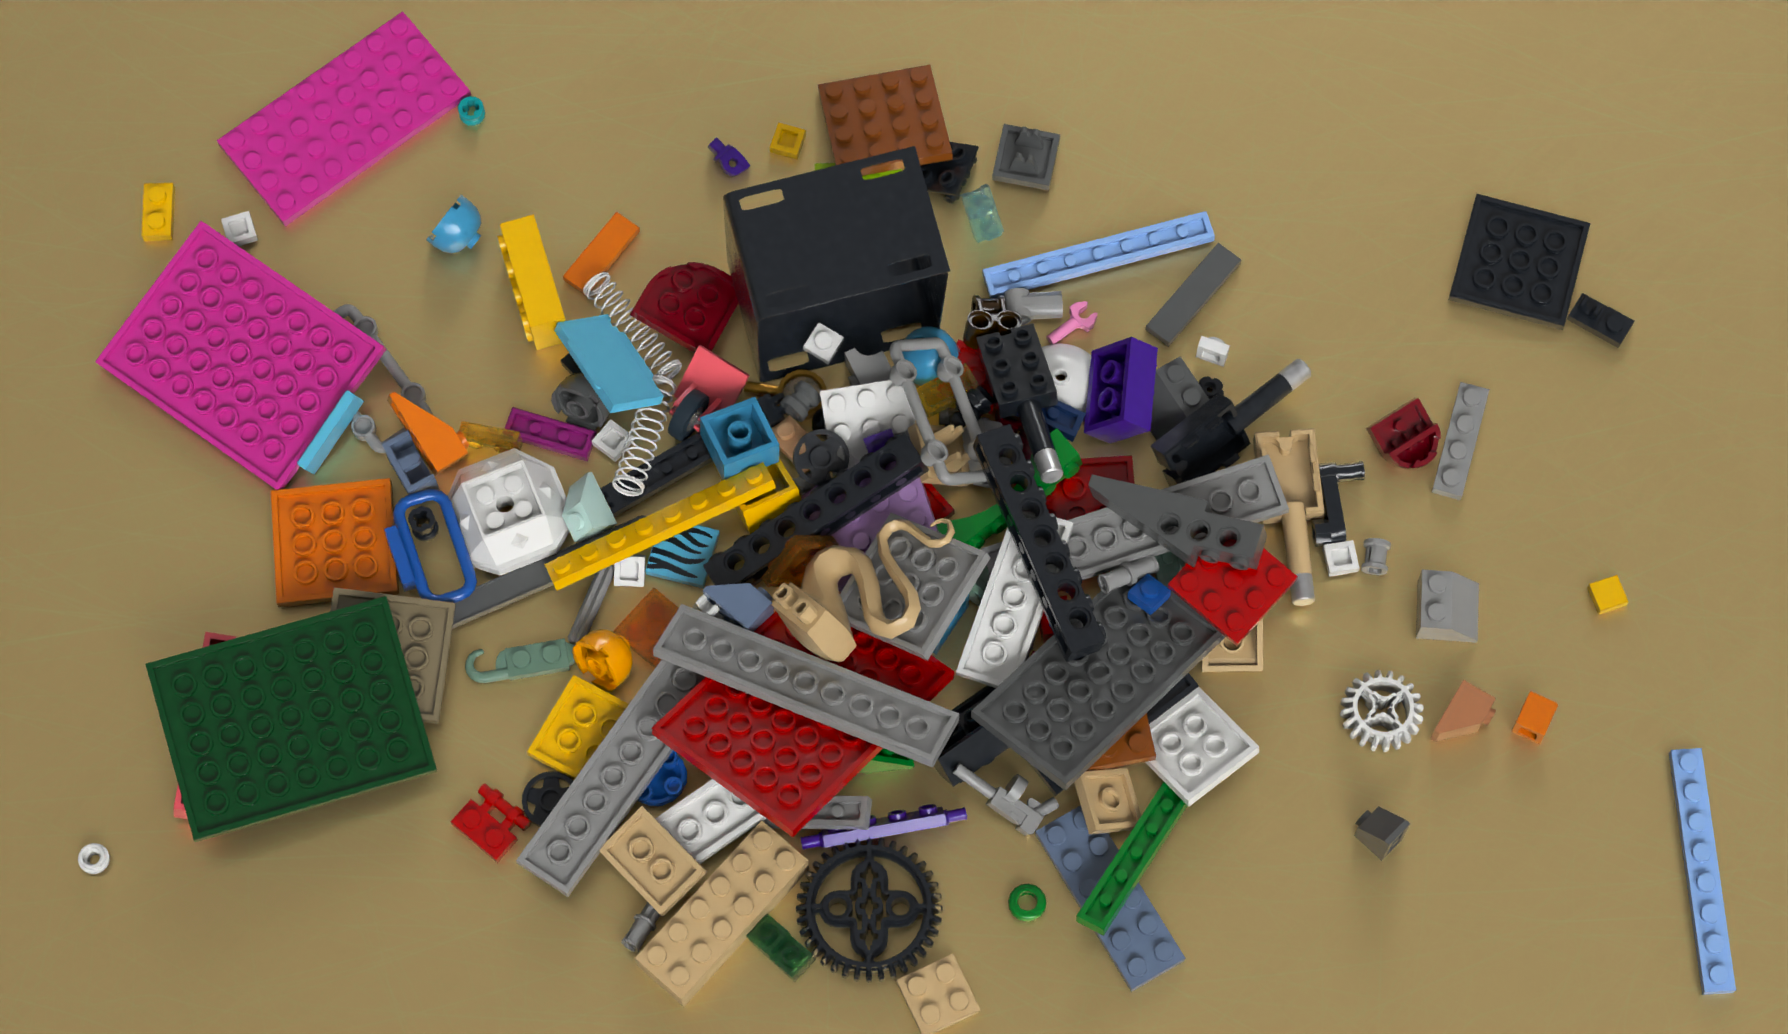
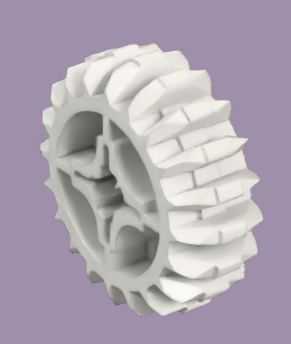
M1376 670L1374 678L1366 672L1363 674V681L1355 678L1352 683L1353 687L1346 688L1345 694L1347 697L1341 700V705L1345 708L1341 710L1340 717L1347 719L1343 723L1344 729L1353 728L1349 735L1351 739L1357 736L1361 737L1360 747H1363L1366 741L1372 743L1370 747L1372 751H1375L1378 744H1380L1383 752H1388L1390 743L1398 750L1401 747V741L1408 744L1412 739L1410 734L1417 735L1419 731L1417 725L1422 724L1423 717L1419 713L1423 711L1424 706L1416 703L1420 700V693L1411 694L1414 688L1413 683H1409L1406 686L1403 685L1405 679L1403 675L1399 676L1398 680L1392 679V670L1388 671L1386 677H1382L1381 671ZM1376 691H1386L1391 693V695L1381 696ZM1361 697L1365 700V706L1369 710L1364 720L1359 715L1357 705ZM1400 702H1402L1406 711V721L1403 725L1398 721L1399 716L1395 712V708ZM1388 706H1390L1388 708L1387 713L1381 712L1380 714L1378 713L1375 715L1377 708L1379 710H1382L1383 708L1386 709ZM1380 725L1385 727L1388 731L1382 732L1374 730L1372 728L1374 726Z

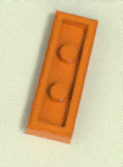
M616 212L563 275V280L583 293L585 284L593 276L609 270L639 234L640 228Z

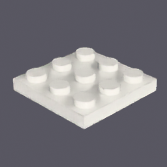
M891 380L820 391L825 429L838 434L848 447L850 457L847 469L858 464L860 459L868 453L863 438L891 428L894 436L906 433L910 439L908 428L916 423L903 387L894 385ZM840 446L837 456L844 460L843 450Z
M1197 687L1149 724L1156 752V760L1145 763L1189 807L1260 752L1259 746L1200 687Z

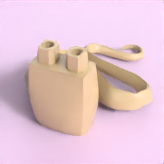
M947 518L937 519L930 524V527L939 523L947 524L948 531L940 539H931L913 523L903 519H896L886 523L876 534L879 557L905 599L906 607L899 618L889 620L882 611L879 581L871 559L860 549L832 545L816 552L805 568L801 587L798 588L791 582L789 585L781 584L772 596L775 601L771 605L791 634L804 647L822 659L842 662L857 645L852 635L844 603L838 591L837 583L841 577L850 574L854 575L859 589L864 621L871 632L875 635L893 639L914 627L921 606L918 592L890 553L887 542L892 532L904 530L927 547L940 548L950 543L955 533L953 524Z

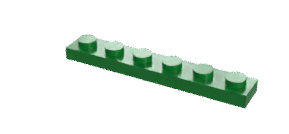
M1163 782L1076 915V922L1103 936L1187 808L1182 799L1165 782Z

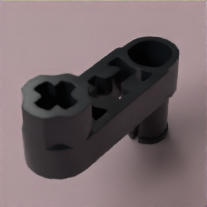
M1363 461L1336 464V462L1319 464L1324 519H1316L1311 522L1312 538L1315 547L1346 541V528L1338 485L1339 482L1364 480L1365 469Z

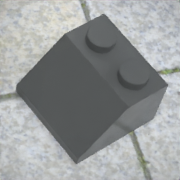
M1181 356L1156 369L1150 429L1156 441L1210 400Z

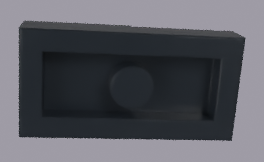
M1584 293L1581 294L1567 318L1568 321L1617 348L1620 347L1634 323V320Z

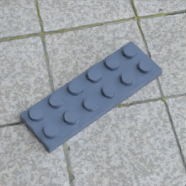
M1080 805L1036 830L1035 835L1081 909L1119 850L1108 833L1089 835ZM1139 882L1105 935L1103 936L1095 932L1131 992L1176 967L1186 959Z

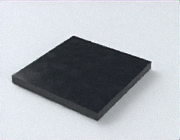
M1476 194L1448 300L1563 330L1590 223Z

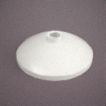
M1057 343L1043 346L1042 349L1057 390L1058 401L1086 413L1091 355L1085 350L1070 344ZM1062 374L1066 379L1059 381L1056 379V376Z

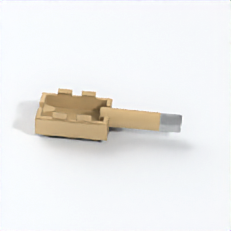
M1315 429L1290 430L1289 437H1279V431L1255 432L1253 438L1255 459L1269 454L1289 508V513L1264 520L1262 524L1282 523L1288 569L1298 576L1297 581L1290 587L1292 603L1296 606L1310 605L1315 601L1306 521L1323 519L1324 516Z

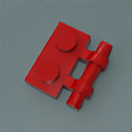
M484 783L478 790V793L485 798L484 803L479 806L470 799L450 822L457 830L498 863L518 841L517 837L510 832L513 827L517 825L525 831L532 822L524 816V811L518 806L513 807L503 798V793L498 789L493 790ZM495 808L506 816L502 823H499L490 815Z

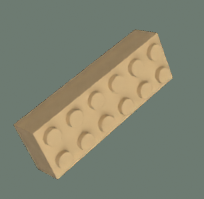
M761 821L635 957L637 966L684 1007L809 870L808 860L765 822Z

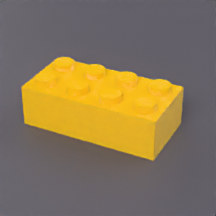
M534 214L501 223L502 235H498L497 238L528 342L534 340L536 350L561 344L562 342L554 330L557 322L566 320Z

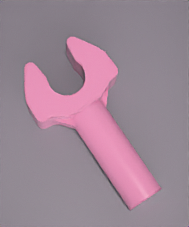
M1088 302L1074 303L1069 309L1070 319L1046 336L1048 342L1056 344L1076 328L1089 332L1096 323L1097 313L1095 312L1088 318L1083 319L1079 314L1087 309Z

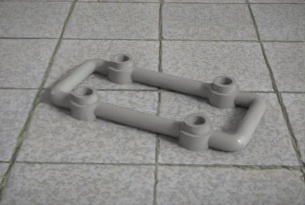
M345 304L333 311L342 318L349 316L354 322L355 327L385 347L377 336L378 327L373 318L363 316L359 309L351 304ZM387 349L380 360L401 387V396L433 415L430 407L425 402L426 394L424 388L418 383H411ZM358 410L351 420V429L354 436L358 440L366 441L371 449L377 453H385L382 443L406 431L405 428H402L381 442L376 435L375 422L370 416L362 415Z
M929 337L894 341L890 345V355L894 363L890 370V380L894 385L902 386L925 444L920 455L922 462L928 467L933 466L938 479L945 485L953 486L988 482L983 470L960 473L948 472L944 462L948 457V450L941 441L935 439L913 382L917 376V370L913 363L904 358L902 352L937 350L941 360L937 366V376L941 381L950 383L972 440L968 445V456L971 460L979 462L973 449V444L976 436L982 432L960 378L964 371L961 361L951 355L947 344L940 338Z

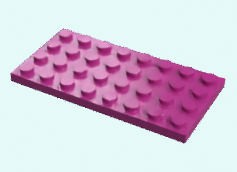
M402 11L219 138L217 142L286 227L455 108L461 100L471 96V92Z

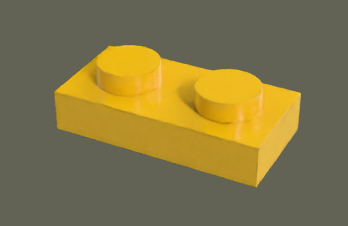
M144 183L142 238L144 241L173 240L175 186L173 183Z

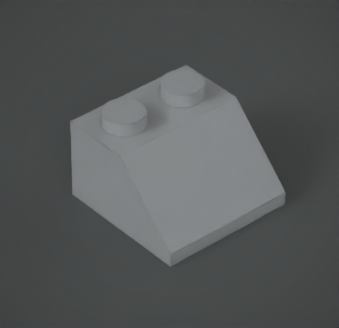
M1422 569L1417 585L1416 638L1477 643L1479 583L1452 571Z

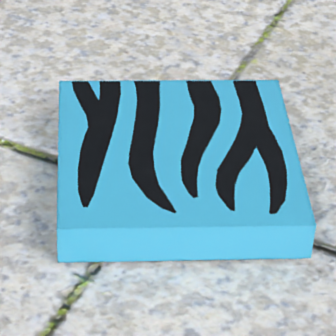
M696 525L654 545L646 566V575L704 589L708 574L703 565L714 555L720 531Z

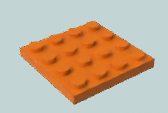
M390 478L271 491L276 601L278 607L332 602L334 587L390 595L399 594L398 572L384 530L395 525L393 518L392 481Z

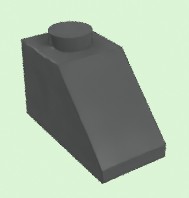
M1378 806L1372 813L1367 810L1356 821L1355 824L1358 828L1354 836L1382 861L1403 840L1410 823L1406 819Z

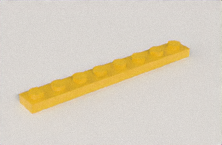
M764 462L544 565L556 591L765 494L776 488L775 483Z

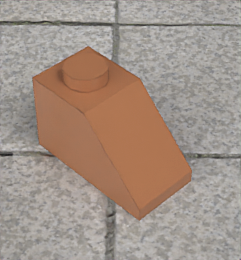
M1463 680L1430 739L1438 742L1476 733L1482 723L1488 726L1496 712L1492 708L1496 698Z

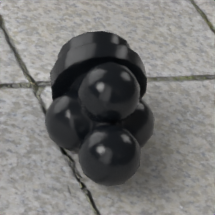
M977 386L975 389L971 388L966 393L975 417L979 421L983 414H987L991 410V406L995 403L994 399L981 386ZM955 399V406L958 411L950 416V424L954 425V428L958 426H963L964 428L966 424Z

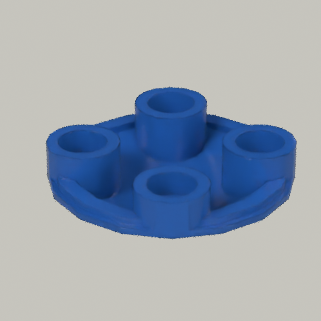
M672 751L639 797V802L648 806H663L673 802L682 794L687 783V770L677 752Z

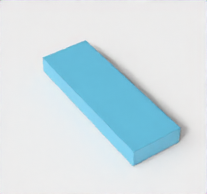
M348 390L345 391L297 462V465L315 475L354 415L364 403V400Z

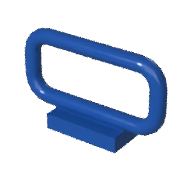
M426 489L401 498L393 511L395 525L384 530L404 592L416 588L422 599L453 603L468 598L475 590L477 578L449 497L440 490ZM427 501H436L441 507L465 579V583L461 588L441 595L433 594L429 589L405 517V512L409 507Z

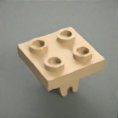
M915 423L908 428V432L913 446L921 455V450L925 444ZM930 425L935 439L941 441L948 450V457L944 461L948 472H969L968 461L970 458L964 450L961 435L964 432L963 426L954 428V425L947 427ZM933 466L928 467L929 471L920 476L921 483L945 485L938 479ZM970 484L953 485V486L966 487V486H968V485H970Z

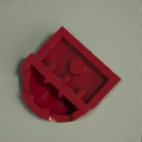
M1419 398L1411 399L1366 428L1381 456L1394 466L1419 468L1431 462L1437 455L1436 450L1439 439H1441L1440 428L1437 423L1431 421Z

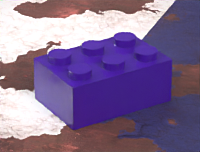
M1129 337L1092 350L1084 424L1085 434L1111 444L1150 431L1157 367V347L1134 337Z

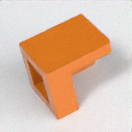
M1530 691L1512 728V732L1540 744L1558 704Z

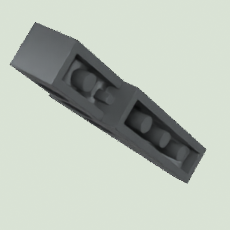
M1097 475L1091 476L1088 486L1096 500L1190 566L1195 567L1199 556L1202 560L1209 563L1221 561L1230 563L1236 569L1247 570L1252 568L1257 570L1267 538L1263 524L1214 514L1211 511L1208 500ZM1168 527H1178L1174 533H1164ZM1199 533L1207 534V536L1202 540L1194 539V537ZM1231 539L1237 541L1236 544H1234L1231 547L1223 546V544L1227 540Z

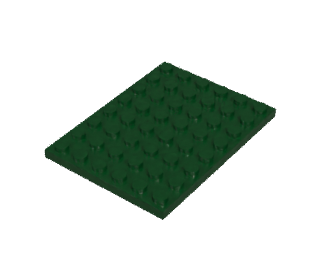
M387 596L145 664L194 842L437 772Z

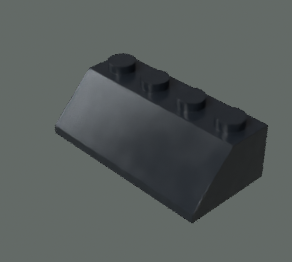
M985 686L952 709V711L959 713V721L937 759L934 768L953 787L958 783L964 782L952 773L959 763L974 773L982 766L990 764L996 756L1010 748L971 718L972 710L996 689L994 687Z

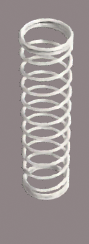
M601 272L593 276L583 288L585 296L590 300H594L595 308L601 309V315H605L603 313L604 308L613 305L623 295V291H617L607 298L603 306H597L596 301L607 296L616 287V282L609 283L611 276L608 272ZM606 277V279L600 286L590 291L596 282H598L601 278ZM610 285H613V287L609 291L600 296V294L606 288H608ZM621 293L614 301L607 304L611 298ZM625 299L618 303L610 312L609 317L617 315L626 309L630 304V299ZM627 302L624 307L613 313L620 305ZM633 308L627 310L616 323H611V325L617 327L631 319L632 316H629L621 321ZM637 319L632 320L626 326L623 332L625 334L631 332L632 330L636 329L642 322L639 321L638 324H636L634 327L628 330V328L634 322L637 321ZM645 325L640 328L630 339L631 343L645 336L651 327ZM648 327L643 334L635 338L642 330ZM653 333L649 335L636 350L639 352L650 346L657 339L658 334ZM655 336L648 344L642 347L647 340ZM659 342L646 353L645 357L642 358L644 362L646 359L659 353L665 346V342ZM662 345L657 351L649 355L656 347ZM672 351L662 353L651 366H648L651 372L654 367L664 363L671 356ZM668 354L666 358L657 363L664 355ZM674 359L662 366L655 375L663 376L673 370L666 376L672 379L681 370L682 363L679 359ZM655 381L656 384H664V383H665V382H661V381Z
M653 375V381L668 383L673 388L671 392L659 389L664 397L670 396L669 401L662 400L661 402L667 406V410L661 411L650 406L642 409L638 408L634 414L635 420L631 423L632 429L628 432V440L624 445L625 449L621 454L622 459L618 463L619 469L616 470L612 481L613 487L621 494L627 496H639L644 491L645 485L642 481L648 479L645 471L651 469L648 461L654 460L652 452L658 448L655 442L661 439L658 432L663 431L662 422L667 420L664 413L670 411L667 403L673 401L672 395L675 394L677 389L676 384L671 379L662 375ZM652 410L661 413L664 419L655 420L649 418L642 411ZM640 412L643 417L637 419V415ZM638 420L656 422L661 426V429L653 430L647 428ZM635 422L641 427L634 428ZM644 429L651 431L658 438L652 440L642 437L635 430ZM634 432L638 437L631 438V433ZM641 439L651 442L655 448H642L632 440ZM628 442H631L635 447L628 448ZM629 450H643L652 457L650 459H643L635 456ZM627 451L631 456L624 457V454ZM626 459L641 460L648 464V468L641 469L632 466ZM624 461L628 466L621 467V463ZM622 469L638 470L645 475V478H635L625 473ZM620 479L632 481L640 488L629 487L622 483ZM616 481H618L623 487L633 491H628L619 487L616 484Z

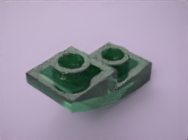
M768 914L746 935L747 939L794 982L816 960L809 950L795 940L788 930Z

